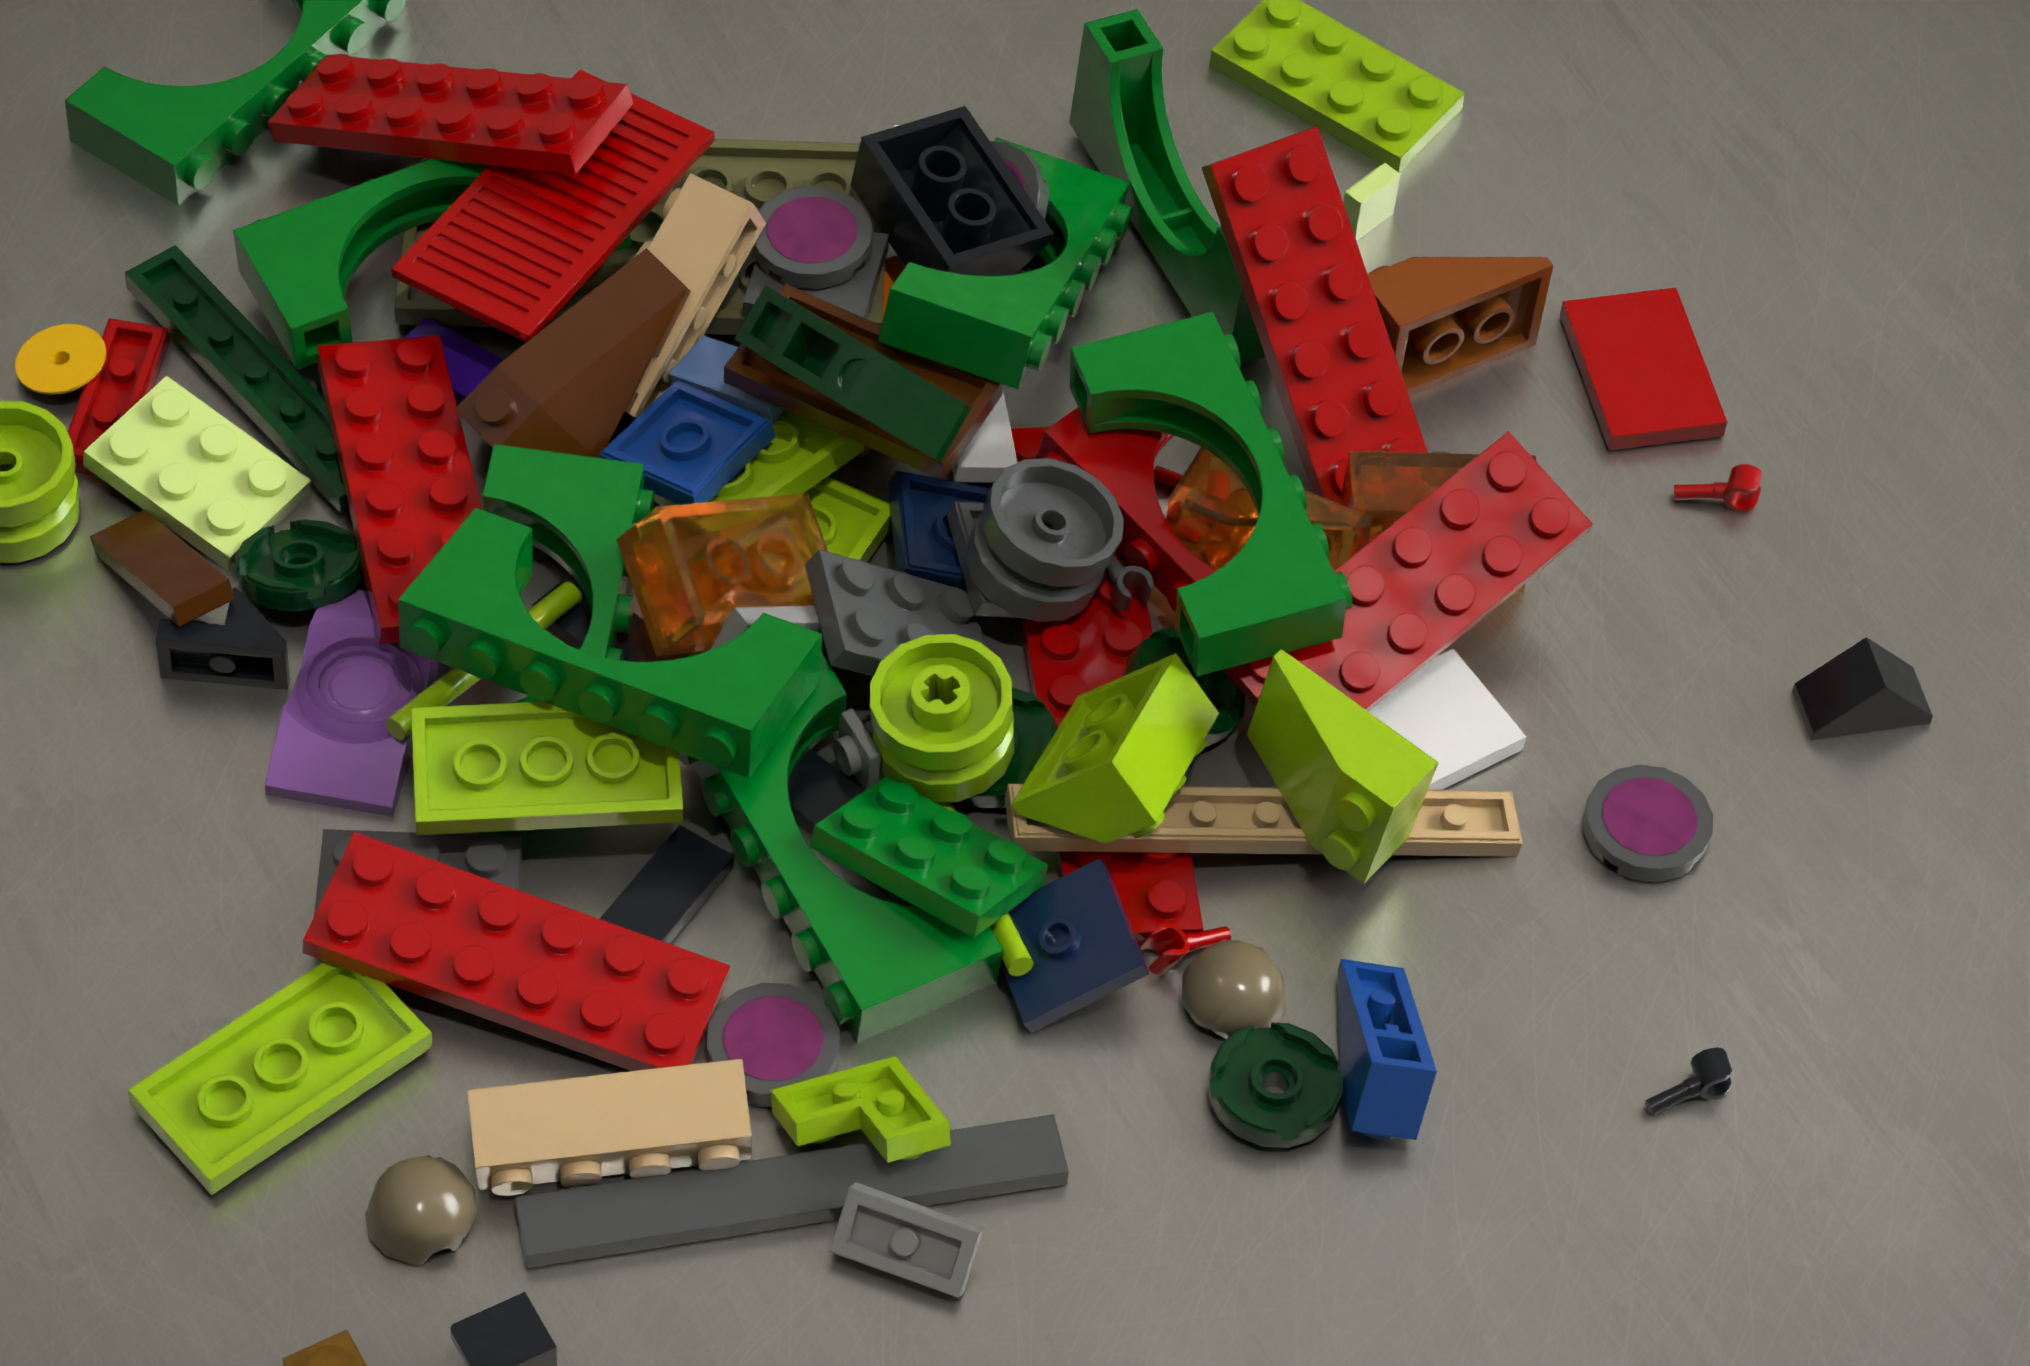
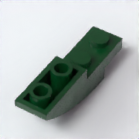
M766 285L734 338L766 358L770 363L938 462L942 461L972 409L971 406Z

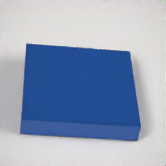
M676 380L598 455L599 458L644 464V489L654 490L655 494L698 512L776 436L771 420Z

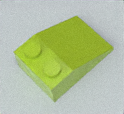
M1282 649L1273 656L1247 731V736L1311 846L1322 853L1333 866L1345 870L1365 884L1409 838L1439 762Z

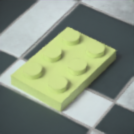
M168 376L164 377L84 451L83 466L139 507L148 511L157 520L227 571L236 565L235 555L243 541L262 528L273 525L274 527L277 526L310 494L311 480Z

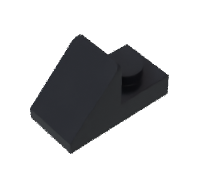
M233 587L232 589L235 598L229 602L225 625L192 620L182 626H178L172 620L160 619L156 635L160 678L278 690L289 689L290 672L287 641L238 588Z

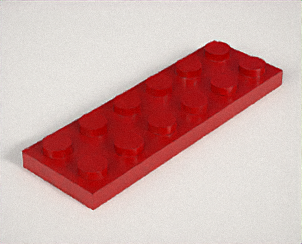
M328 54L318 63L314 71L296 91L287 98L286 102L267 123L274 142L577 174L631 108L633 101L628 84L602 82L594 78L572 79L551 77L543 73L521 74L501 72L492 68L470 69L450 67L442 63L430 65L400 62L391 58L379 60L350 57L346 54Z
M1318 126L1201 167L1320 517L1336 515L1436 476Z
M440 335L317 346L316 363L379 644L400 642L398 599L475 508L482 510L460 416L454 410L457 404Z
M1508 431L1334 571V573L1343 572L1352 595V608L1345 611L1343 637L1287 653L1369 712L1586 535L1593 523ZM1273 656L1223 670L1255 707Z
M357 832L353 833L306 932L302 951L303 954L630 1071L693 1064L708 1024L728 980L730 965Z

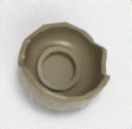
M1228 940L1212 944L1197 955L1186 967L1182 976V1001L1184 1008L1197 1025L1205 1029H1211L1214 1033L1225 1039L1229 1038L1238 1029L1254 1025V1030L1261 1027L1270 1028L1271 1022L1278 1023L1286 1012V989L1281 971L1263 948L1238 940Z
M430 1155L399 1161L389 1167L376 1182L365 1214L369 1238L385 1256L410 1265H422L433 1253L449 1248L455 1251L462 1243V1239L467 1236L478 1213L475 1189L455 1164L441 1157L433 1158Z

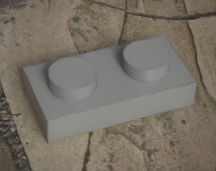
M855 1182L848 1189L829 1252L959 1298L965 1292L984 1228Z

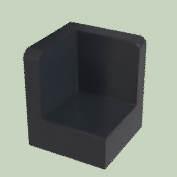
M525 1292L458 1321L450 1328L451 1339L467 1366H557V1346Z

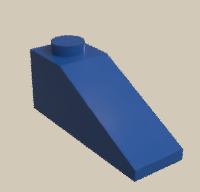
M1341 959L1338 966L1341 1080L1343 1078L1342 1100L1351 1131L1361 1132L1365 1136L1378 1140H1388L1393 1137L1417 1140L1437 1070L1405 970L1399 967Z

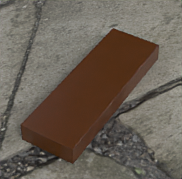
M146 510L138 512L90 536L95 554L178 626H182L219 608L235 598L230 580Z

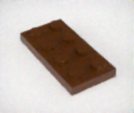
M785 283L779 293L972 407L942 461H936L770 363L766 358L743 344H740L724 366V383L944 480L1001 398L1003 384L878 342L881 325Z

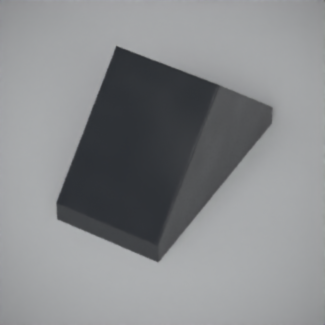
M1867 637L1794 683L1792 690L1811 741L1930 724L1933 718L1913 666Z

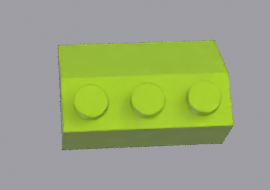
M1176 653L1081 694L1075 699L1011 805L1018 815L1104 844L1129 834L1134 838L1145 836L1156 829L1165 819V807L1172 795L1186 782L1185 772L1193 758L1206 747L1207 739L1205 737L1219 712Z

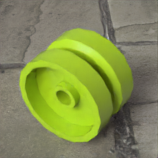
M0 401V563H20L46 555L66 541L79 519L81 499L78 480L75 475L74 449L67 429L48 410L24 401Z
M956 634L925 635L900 644L880 662L870 682V713L873 726V741L881 754L880 768L884 777L888 776L895 781L907 783L917 793L934 802H960L985 792L1005 774L1014 755L1012 679L1000 657L981 642Z

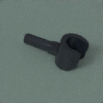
M1716 1047L1697 1053L1690 1062L1695 1077L1683 1080L1682 1083L1645 1100L1650 1114L1654 1115L1700 1094L1702 1098L1707 1100H1717L1725 1097L1731 1087L1730 1075L1732 1073L1726 1051L1723 1048Z

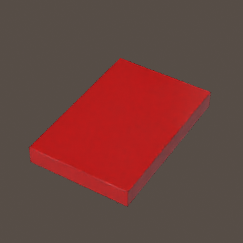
M1677 288L1562 302L1560 317L1608 450L1724 436L1728 422Z

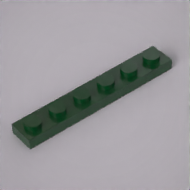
M176 245L126 271V287L163 327L169 328L171 336L287 458L311 480V483L340 513L349 509L325 399Z

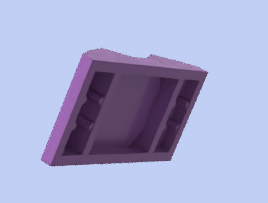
M355 589L342 600L316 609L309 624L301 667L294 689L282 708L265 782L266 795L390 817L394 816L413 753L412 733L403 740L396 739L387 729L386 719L434 683L440 662L400 648V642L379 644L368 591Z

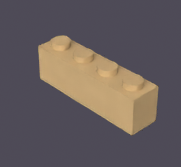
M691 173L682 189L676 188L667 199L662 214L663 223L654 239L646 241L637 253L638 255L647 248L691 292L658 357L652 358L635 390L638 396L630 412L625 411L621 418L622 421L631 424L671 386L669 373L705 334L766 224L752 202Z
M742 1059L467 1090L478 1191L492 1189L494 1194L510 1196L530 1191L533 1188V1184L561 1181L563 1186L576 1188L597 1184L602 1180V1176L630 1173V1176L635 1179L666 1175L671 1172V1168L697 1165L703 1171L726 1169L738 1166L740 1160L752 1159V1132Z

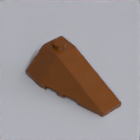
M646 248L499 363L454 410L492 447L494 444L599 458L598 454L610 444L609 441L624 412H630L638 396L635 390L652 358L658 357L691 291Z

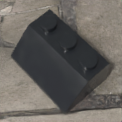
M966 106L861 137L850 185L881 232L889 234V244L905 267L911 262L927 268L974 276L1015 275L1052 242L1053 231Z

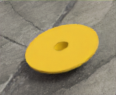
M79 324L52 326L36 333L23 344L16 356L15 371L19 381L31 391L48 395L71 392L89 383L100 372L106 360V346L102 337L95 330Z

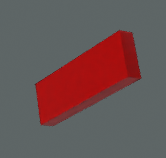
M108 319L102 335L106 346L105 363L96 377L84 385L68 429L74 449L75 473L97 476L83 466L84 451L155 386L170 344L169 328Z

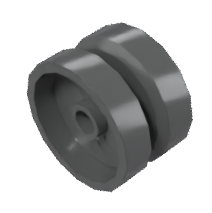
M1051 458L1025 459L1005 468L992 485L983 505V512L976 520L967 540L965 562L972 581L990 602L1011 615L1037 622L1064 621L1084 611L1096 594L1105 575V569L1112 561L1122 541L1124 518L1112 493L1098 478L1080 467Z

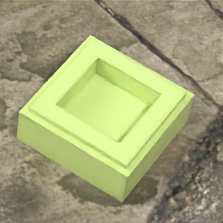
M1386 163L1378 166L1345 191L1343 203L1356 241L1394 213L1400 173Z

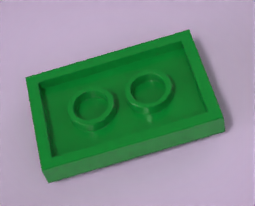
M885 776L814 825L809 846L972 938H975L1041 888L1049 864L1025 852L1020 845L997 837L972 823L965 815L944 808L917 793L909 784L895 781L888 776Z

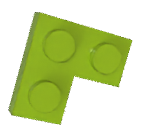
M896 1056L770 1090L772 1113L797 1146L808 1143H824L837 1135L861 1129L886 1162L890 1163L897 1160L915 1159L922 1156L925 1152L951 1145L950 1122Z

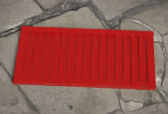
M579 70L572 77V79L594 78L606 82L583 70ZM630 93L633 105L577 174L489 165L391 268L392 277L527 342L552 320L715 141V132Z

